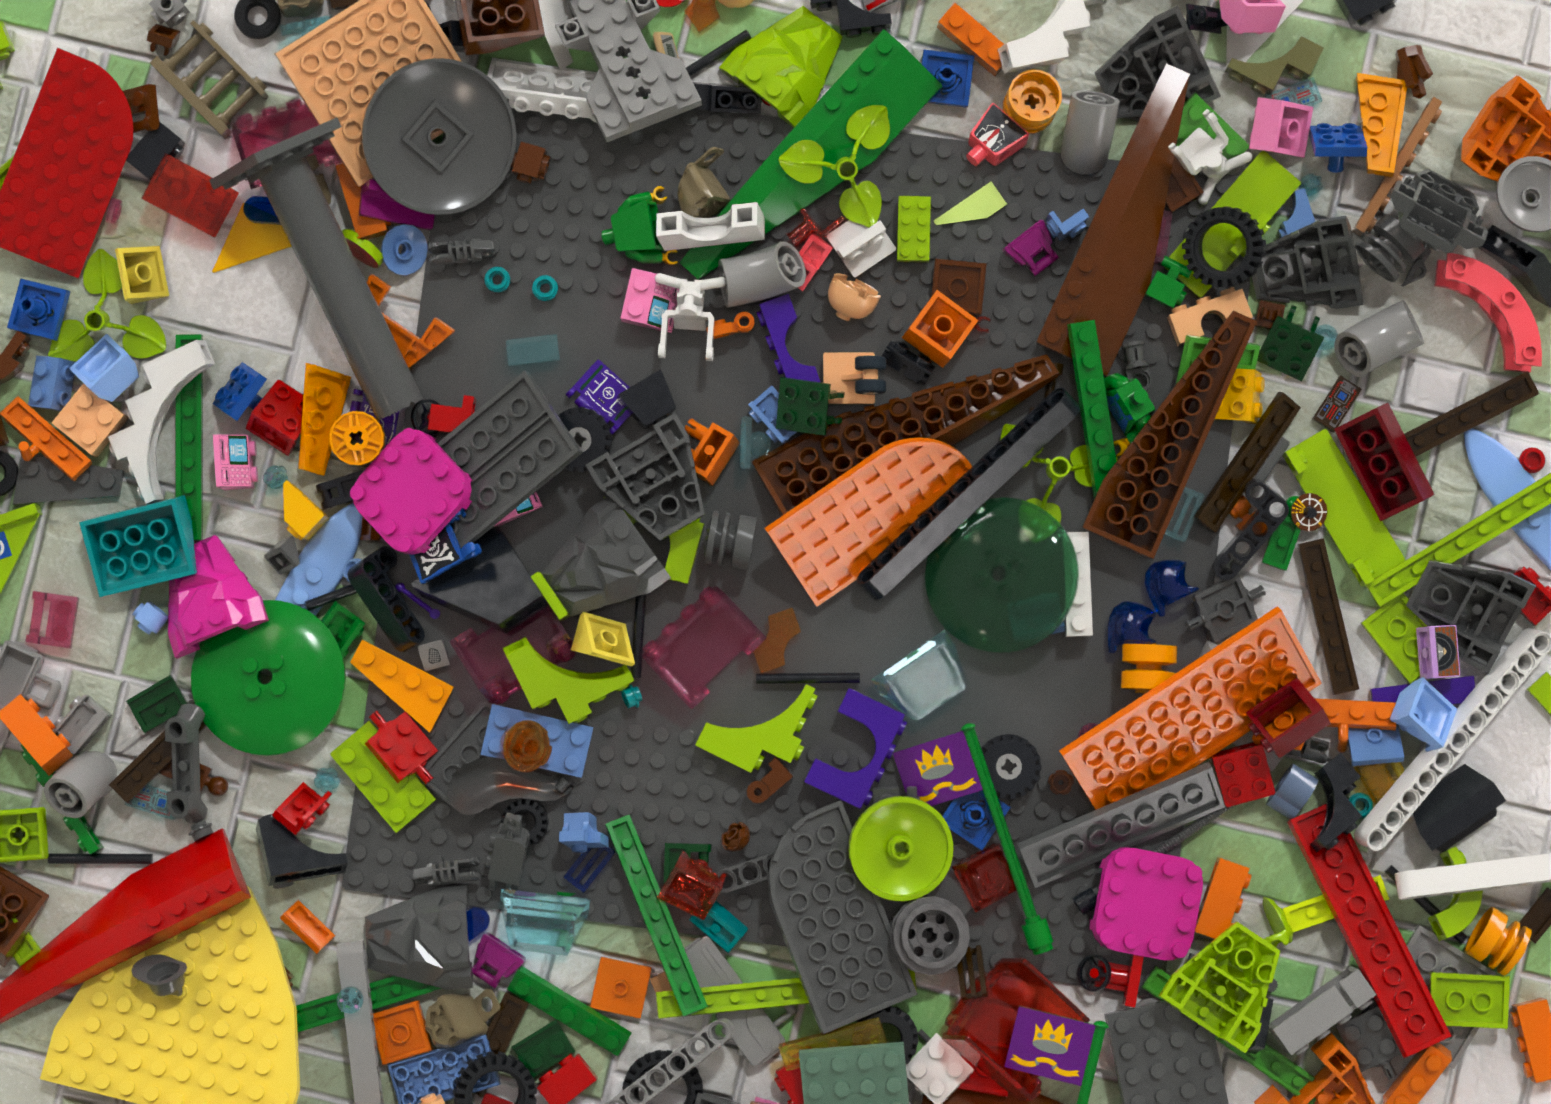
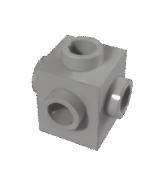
M152 0L149 3L153 8L150 14L160 25L165 22L170 28L180 24L190 11L184 5L187 0ZM171 2V6L165 9L164 7Z

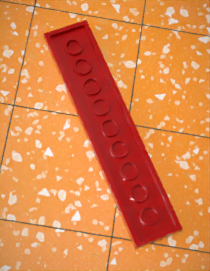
M1324 804L1290 819L1287 823L1362 975L1376 993L1374 999L1403 1058H1407L1451 1037V1034L1351 833L1345 835L1342 832L1336 837L1339 842L1328 851L1322 848L1316 852L1310 845L1323 828L1327 811V804Z

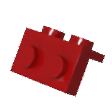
M1523 566L1518 568L1513 574L1536 585L1520 613L1533 626H1536L1551 611V587H1544L1538 581L1540 576L1532 568L1528 567L1526 569Z
M303 782L274 811L272 816L296 835L302 828L308 830L317 819L314 816L316 814L321 816L328 809L330 804L327 801L332 793L327 791L321 797Z

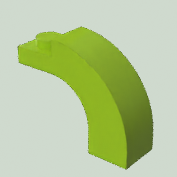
M1456 846L1439 854L1445 866L1467 864L1464 854L1460 850L1458 851ZM1483 890L1453 894L1450 904L1444 910L1427 918L1438 941L1456 935L1473 921L1481 905Z

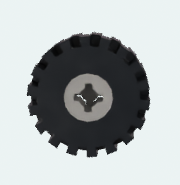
M573 407L558 415L583 452L565 467L568 471H588L587 463L606 452H610L613 435L611 434L609 423L606 422L602 414L600 415L596 410L586 407Z
M1004 734L990 739L981 747L998 798L1016 799L1026 795L1035 787L1040 778L1041 759L1034 745L1027 739L1014 734Z

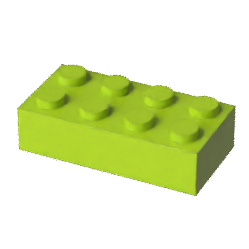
M898 197L897 262L929 263L931 197Z

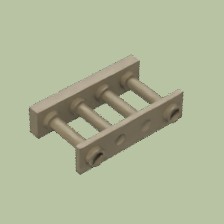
M193 20L190 24L197 32L169 59L165 58L162 61L156 56L150 64L226 139L232 133L227 127L230 124L229 121L257 93L266 100L269 97L264 91L267 86L257 76L252 79L211 38L214 33L203 22L198 25ZM205 39L215 50L187 77L183 76L180 79L174 73L177 70L176 66ZM223 57L233 68L205 95L201 94L197 97L192 92V89L195 87L194 84ZM241 75L251 86L222 114L219 112L215 115L209 109L212 106L211 103Z

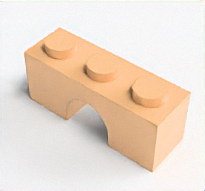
M1234 287L1221 291L1220 297L1211 299L1210 296H1206L1196 300L1197 305L1187 308L1186 304L1171 309L1172 314L1167 319L1177 347L1185 343L1186 335L1204 336L1201 320L1206 314L1218 315L1223 323L1232 311L1252 319L1253 316L1243 289L1236 291Z

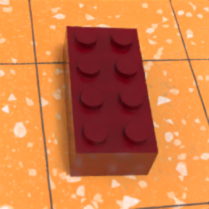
M1388 402L1334 429L1380 522L1435 495Z

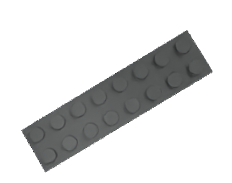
M1207 762L1017 843L1031 881L1034 887L1037 888L1098 862L1103 858L1105 859L1112 851L1119 847H1133L1226 806L1212 766Z

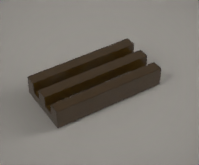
M977 945L976 948L968 947L964 956L967 957L971 993L966 991L963 958L957 965L962 1001L988 997L981 945ZM976 954L981 987L980 992H976L972 955Z

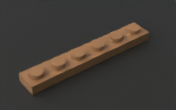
M1433 97L1426 105L1397 154L1393 177L1384 176L1354 226L1353 233L1362 236L1365 231L1370 233L1377 222V219L1374 218L1378 209L1384 210L1390 200L1387 194L1394 187L1395 183L1403 178L1400 172L1404 166L1409 167L1416 156L1413 153L1417 144L1422 146L1429 135V132L1426 131L1430 122L1435 124L1441 115L1442 110L1439 109L1442 104L1441 100Z

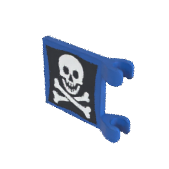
M464 508L429 544L431 546L429 550L425 553L409 554L421 584H425L459 563L481 554L482 550L478 543L469 542L461 548L451 526V523L461 520L459 518L460 514L463 518L466 517Z

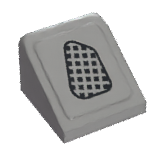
M443 639L417 646L425 671L450 665Z

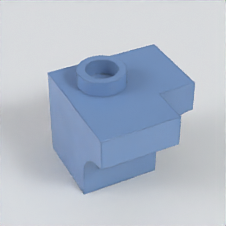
M589 812L564 813L563 829L559 831L560 843L571 848L572 852L577 853L587 852V848L609 847V837L597 830L596 816Z

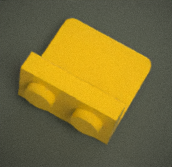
M1236 369L1215 419L1257 424L1258 418H1261L1263 411L1262 403H1259L1260 392L1263 393L1265 387V379L1262 377V373L1255 369Z

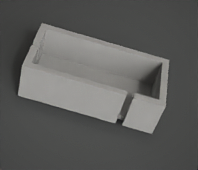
M1350 966L1269 1023L1268 1029L1284 1052L1290 1055L1294 1053L1300 1055L1309 1048L1308 1043L1313 1039H1323L1331 1032L1329 1030L1330 1027L1336 1023L1342 1025L1351 1019L1350 1013L1357 1008L1363 1010L1373 1003L1371 998L1376 996V993L1360 970Z

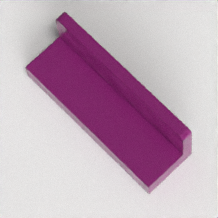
M369 179L361 187L360 216L397 224L413 225L416 228L425 230L433 228L435 214L422 213L403 206L383 191L375 180Z

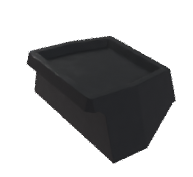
M1463 764L1441 779L1414 811L1413 815L1419 833L1432 851L1437 849L1444 852L1493 819L1497 814L1496 808L1506 802V799L1493 781Z

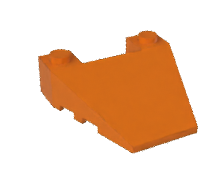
M1331 1032L1323 1039L1318 1040L1310 1048L1326 1066L1314 1076L1313 1081H1309L1299 1091L1301 1093L1299 1096L1294 1095L1288 1100L1272 1084L1254 1101L1255 1104H1308L1315 1098L1314 1104H1375L1367 1088L1368 1085L1360 1072L1356 1058Z

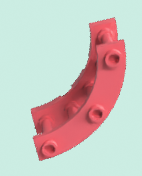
M1447 253L1446 261L1437 260L1434 286L1450 289L1471 298L1487 314L1492 323L1495 324L1503 349L1504 370L1524 373L1528 371L1530 373L1531 366L1541 367L1542 348L1538 326L1526 300L1516 287L1501 273L1474 258Z

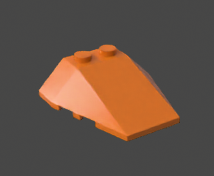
M1516 75L1492 94L1463 137L1461 162L1479 176L1498 181L1502 172L1511 163L1520 158L1537 156L1551 160V111L1546 109L1540 99L1541 95L1520 76Z

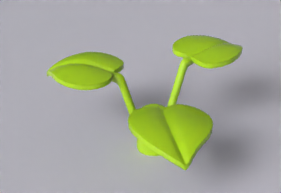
M883 105L866 106L856 111L849 118L846 132L849 137L856 140L850 158L842 157L836 164L823 162L824 151L817 142L812 140H801L794 143L779 157L782 169L790 177L802 183H814L820 180L823 174L822 166L836 170L842 179L850 180L852 188L842 192L839 200L840 210L847 219L868 228L876 224L879 219L882 206L881 194L878 187L871 181H862L856 185L854 177L857 175L858 167L854 160L856 159L860 143L867 149H876L887 141L890 133L887 107Z
M104 249L95 251L86 264L83 282L90 294L102 293V296L97 305L94 306V310L89 311L85 315L84 323L86 327L78 320L68 319L62 322L58 340H52L48 356L74 362L78 361L95 345L94 339L88 335L91 330H104L107 327L126 331L122 343L125 351L132 357L143 359L165 352V334L160 325L151 317L145 315L134 316L130 320L129 327L111 323L107 312L101 310V306L107 297V292H118L122 288L117 259Z
M1005 424L1001 431L1000 440L1016 425ZM1086 445L1078 446L1070 453V463L1066 458L1060 456L1055 457L1052 461L1049 458H1037L1036 456L1042 452V448L1022 467H1027L1031 460L1036 463L1046 464V474L1051 479L1043 500L1041 501L1037 498L1028 499L1021 505L1018 512L1019 524L1031 542L1038 543L1046 540L1056 531L1060 524L1061 511L1059 506L1054 503H1047L1057 481L1062 480L1069 471H1074L1075 480L1085 487H1092Z

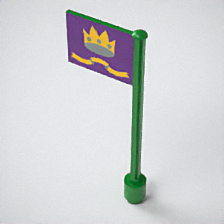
M967 723L962 726L959 732L894 752L893 756L906 795L907 787L916 786L917 796L920 797V800L931 806L981 790L984 791L1026 919H1024L1026 924L1021 925L1028 948L1032 950L1033 955L1052 950V942H1054L1046 918H1040V915L1036 913L974 728L976 725Z
M1019 1005L1005 1067L1081 1086L1077 1104H1088L1105 1030L1109 1026L1104 1021H1095L1092 1024Z

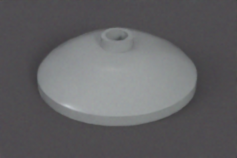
M1537 156L1520 158L1511 163L1502 172L1498 180L1496 196L1499 208L1505 218L1521 230L1535 233L1551 230V160ZM1526 196H1530L1532 198V203L1526 200Z

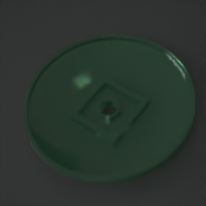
M1006 497L990 498L984 502L928 555L925 570L927 596L934 614L944 628L955 638L971 647L996 653L1020 651L1041 642L1051 635L1068 615L1076 597L1079 581V565L1074 545L1058 520L1033 503ZM1001 566L1005 569L1006 575L1002 580L996 581L993 578V571Z

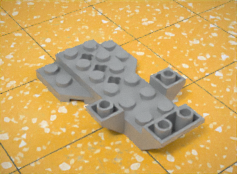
M567 0L573 18L555 24V28L565 48L591 52L599 68L586 95V100L606 142L702 106V100L682 60L651 50L641 32L660 12V7L656 0Z

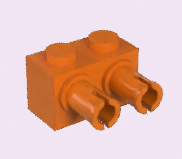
M691 418L687 422L691 427L685 425V430L688 435L700 441L695 450L691 448L696 475L713 486L740 442L734 434L713 422L707 428Z

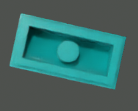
M711 896L707 897L689 919L727 953L732 950L748 931L747 926Z

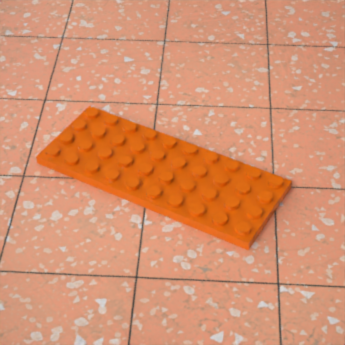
M1277 606L1059 750L1092 806L1097 810L1193 769L1250 731L1247 726L1250 720L1245 712L1295 678H1298L1309 692L1322 684L1284 613Z

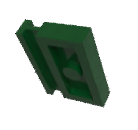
M172 675L167 676L126 700L144 733H148L171 717H175L181 705L189 704Z
M557 1019L512 1046L519 1060L529 1070L533 1078L576 1051Z

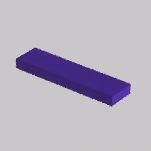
M1474 676L1428 681L1451 704L1462 703L1475 688ZM1410 684L1370 689L1371 700L1375 702L1396 703L1399 693Z

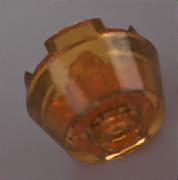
M524 720L514 724L503 733L500 740V751L503 757L513 769L519 772H531L541 765H545L551 755L552 746L549 745L547 730L539 723L531 720Z

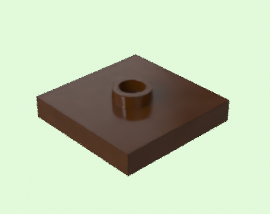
M935 259L932 295L938 290L969 314L982 315L987 263Z

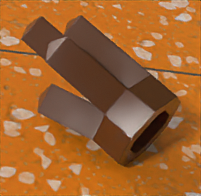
M1421 45L1403 47L1395 53L1398 63L1397 79L1405 80L1406 87L1411 88L1413 97L1421 99L1426 95L1423 82L1429 79L1433 72L1423 55Z

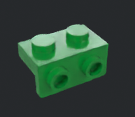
M336 601L321 620L333 633L341 648L343 658H345L350 644L362 635L365 622Z

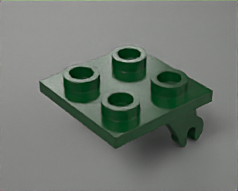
M1292 305L1285 319L1277 315L1259 350L1257 361L1302 382L1324 337L1315 333L1320 320L1318 316L1314 317L1309 330L1291 323L1297 308Z
M780 377L776 429L825 436L827 425L842 423V417L834 418V416H827L828 400L844 398L845 392L830 391L831 384Z

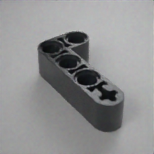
M1251 479L1244 487L1247 500L1258 510L1214 560L1215 574L1222 580L1234 578L1289 513V507L1285 499L1260 479ZM1253 486L1263 487L1262 496L1258 498L1250 496V489ZM1275 502L1282 503V512L1279 514L1270 513L1269 508L1271 504ZM1257 522L1266 524V530L1261 534H1256L1252 531L1253 525ZM1242 541L1250 545L1248 551L1243 554L1235 550L1236 545ZM1230 552L1236 559L1240 560L1237 563L1235 559H1233L1229 564L1231 570L1229 572L1227 570L1221 572L1222 569L1220 564H1228V562L1231 560V556L1229 555Z
M383 546L353 565L348 570V579L393 647L399 652H406L424 640L425 632L385 573L397 564V555L392 548Z

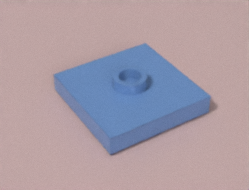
M1396 724V731L1380 730L1378 728H1349L1348 748L1352 766L1404 762V752L1398 724Z

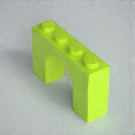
M625 511L633 524L636 523L637 521L629 513ZM701 518L669 536L670 551L665 570L670 575V580L689 585L705 526L704 523H700Z

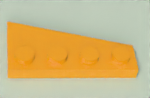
M1357 73L1356 80L1362 131L1367 144V157H1365L1367 173L1393 177L1407 92L1405 80Z
M306 363L298 469L325 476L332 450L329 443L330 430L334 422L341 416L351 377L310 363Z
M361 640L350 661L352 665L431 733L454 686L365 640Z

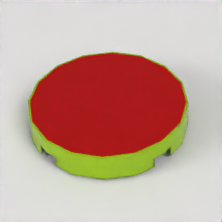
M343 229L342 233L354 257L372 268H379L383 263V255L378 248L368 240L357 238L359 236L358 233L350 229Z

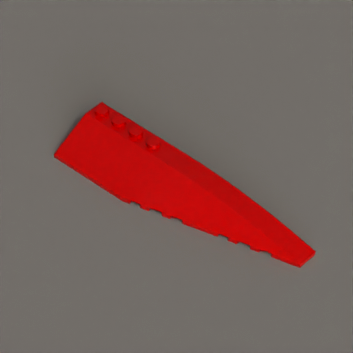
M222 828L128 876L44 946L39 953L0 983V1024L251 898L225 830Z

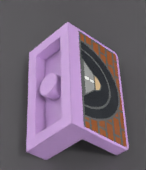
M1456 625L1416 628L1420 678L1459 677L1460 663Z

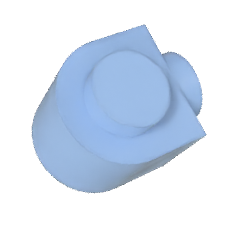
M147 602L145 605L141 603L132 614L139 621L137 626L149 635L151 632L157 634L168 620V615L152 602Z

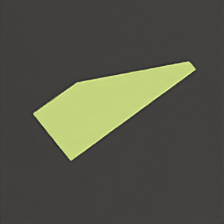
M989 182L935 219L934 223L941 225L988 218L1006 206L1007 203L994 184Z

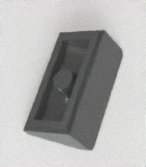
M293 535L277 543L264 555L265 559L280 575L300 564Z

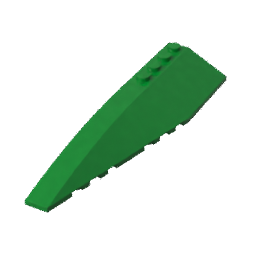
M883 29L769 155L717 217L726 214L732 205L757 202L765 217V235H767L770 230L780 226L844 181L836 170L822 166L823 174L821 179L814 183H802L790 177L782 169L779 157L794 143L801 140L815 141L824 151L823 162L836 164L842 157L850 158L856 142L846 132L849 118L856 111L866 106H886L890 124L889 137L884 145L876 149H867L860 143L856 159L854 160L859 171L865 166L867 167L883 153L941 89L942 84L900 42ZM754 241L691 248L679 263L696 279L700 280L718 268L720 259L730 258L736 253H740Z

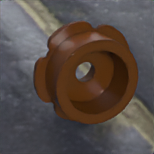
M1057 770L1056 773H1052L1048 779L1050 790L1056 795L1068 794L1071 791V786L1074 784L1072 775H1068L1065 770ZM1059 780L1063 781L1062 785H1059Z

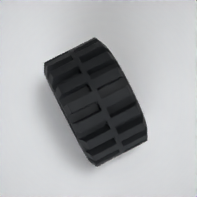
M889 1006L857 1020L853 1030L854 1045L871 1044L870 1034L873 1028L881 1023H890L898 1028L901 1042H904L906 1064L911 1061L912 1056L917 1051L918 1032L913 1020L906 1012L898 1007Z

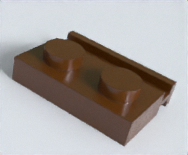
M1175 155L1166 197V205L1171 213L1204 193L1195 177L1183 168Z

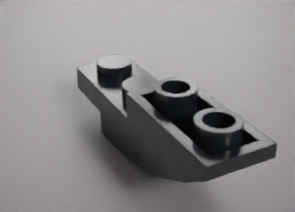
M693 82L702 100V106L692 110L761 114L762 98L747 86Z

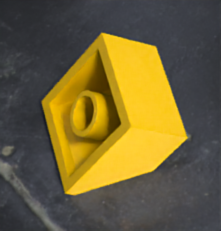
M288 480L283 483L284 521L289 524L286 529L300 541L303 538L309 541L330 518L293 483Z

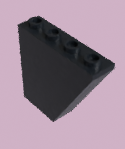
M498 526L490 529L474 542V544L478 543L480 545L481 554L459 563L425 584H421L419 577L411 583L421 597L505 634L549 606V603Z

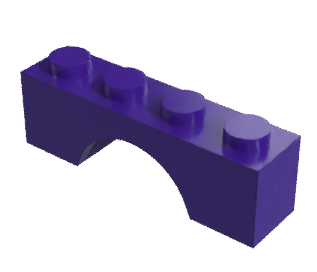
M789 294L759 304L761 311L756 313L761 327L766 325L769 335L765 336L770 351L774 349L776 351L778 359L774 360L778 374H784L786 378L820 382L815 366H806L796 362L786 349L785 338L787 332L797 321Z

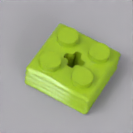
M38 807L0 810V862L47 859L46 809ZM19 827L22 832H25L22 842H20L19 838L14 837V833L19 831Z

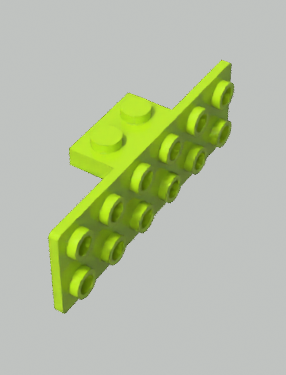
M1262 150L1211 209L1225 206L1242 209V212H1248L1251 215L1250 218L1257 220L1259 223L1257 225L1258 228L1262 229L1265 234L1271 227L1267 222L1299 187L1301 182L1267 152ZM1216 224L1206 232L1203 238V256L1208 264L1216 270L1226 271L1239 255L1243 258L1245 257V238L1240 230L1231 224ZM1181 243L1169 258L1185 266L1189 264L1183 258V255L1186 253L1185 249H1182ZM1193 271L1189 278L1179 274L1177 279L1199 298H1202L1212 287L1210 284L1205 285L1201 283L1202 280L1200 278L1196 279L1193 276Z

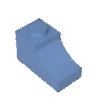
M1305 188L1294 191L1291 195L1293 201L1292 213L1287 221L1281 223V229L1278 230L1279 238L1315 222Z

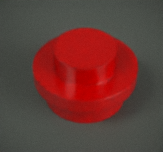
M1531 447L1522 451L1519 456V462L1528 473H1536L1544 467L1545 456L1538 448Z

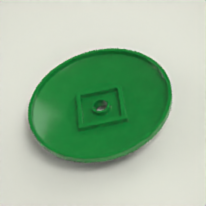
M263 600L269 621L247 630L237 626L201 641L199 644L200 650H197L191 670L193 699L195 705L201 707L205 713L203 721L206 726L227 745L255 755L285 754L298 750L315 740L334 719L340 708L345 690L346 671L344 658L331 630L310 611L295 604L277 600ZM268 669L272 673V680L268 684H262L259 680V675L263 670Z

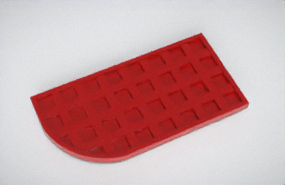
M58 47L0 189V248L79 278L133 142V118L122 89L106 70L92 61Z

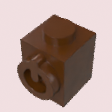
M521 141L518 152H515L510 167H513L512 172L517 176V180L531 184L532 180L539 182V179L544 180L547 174L551 156L547 155L546 148Z

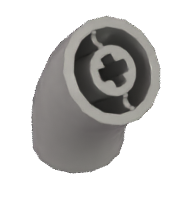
M1075 91L1071 94L1060 149L1061 159L1071 171L1081 175L1093 174L1100 171L1106 165L1120 103L1117 98L1096 91Z
M784 241L744 255L720 259L718 262V275L726 279V285L720 287L723 302L726 308L766 300L801 287L806 279V270L799 252L791 244Z
M1402 300L1337 335L1334 348L1337 359L1344 369L1355 376H1364L1398 356L1423 345L1424 340L1408 305Z
M86 751L76 755L67 761L47 781L44 786L46 800L52 808L66 817H82L93 804L112 790L109 784L117 777L114 761L107 754L99 751Z

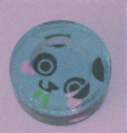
M353 986L343 988L337 996L339 1009L348 1014L357 1012L364 1002L362 992Z

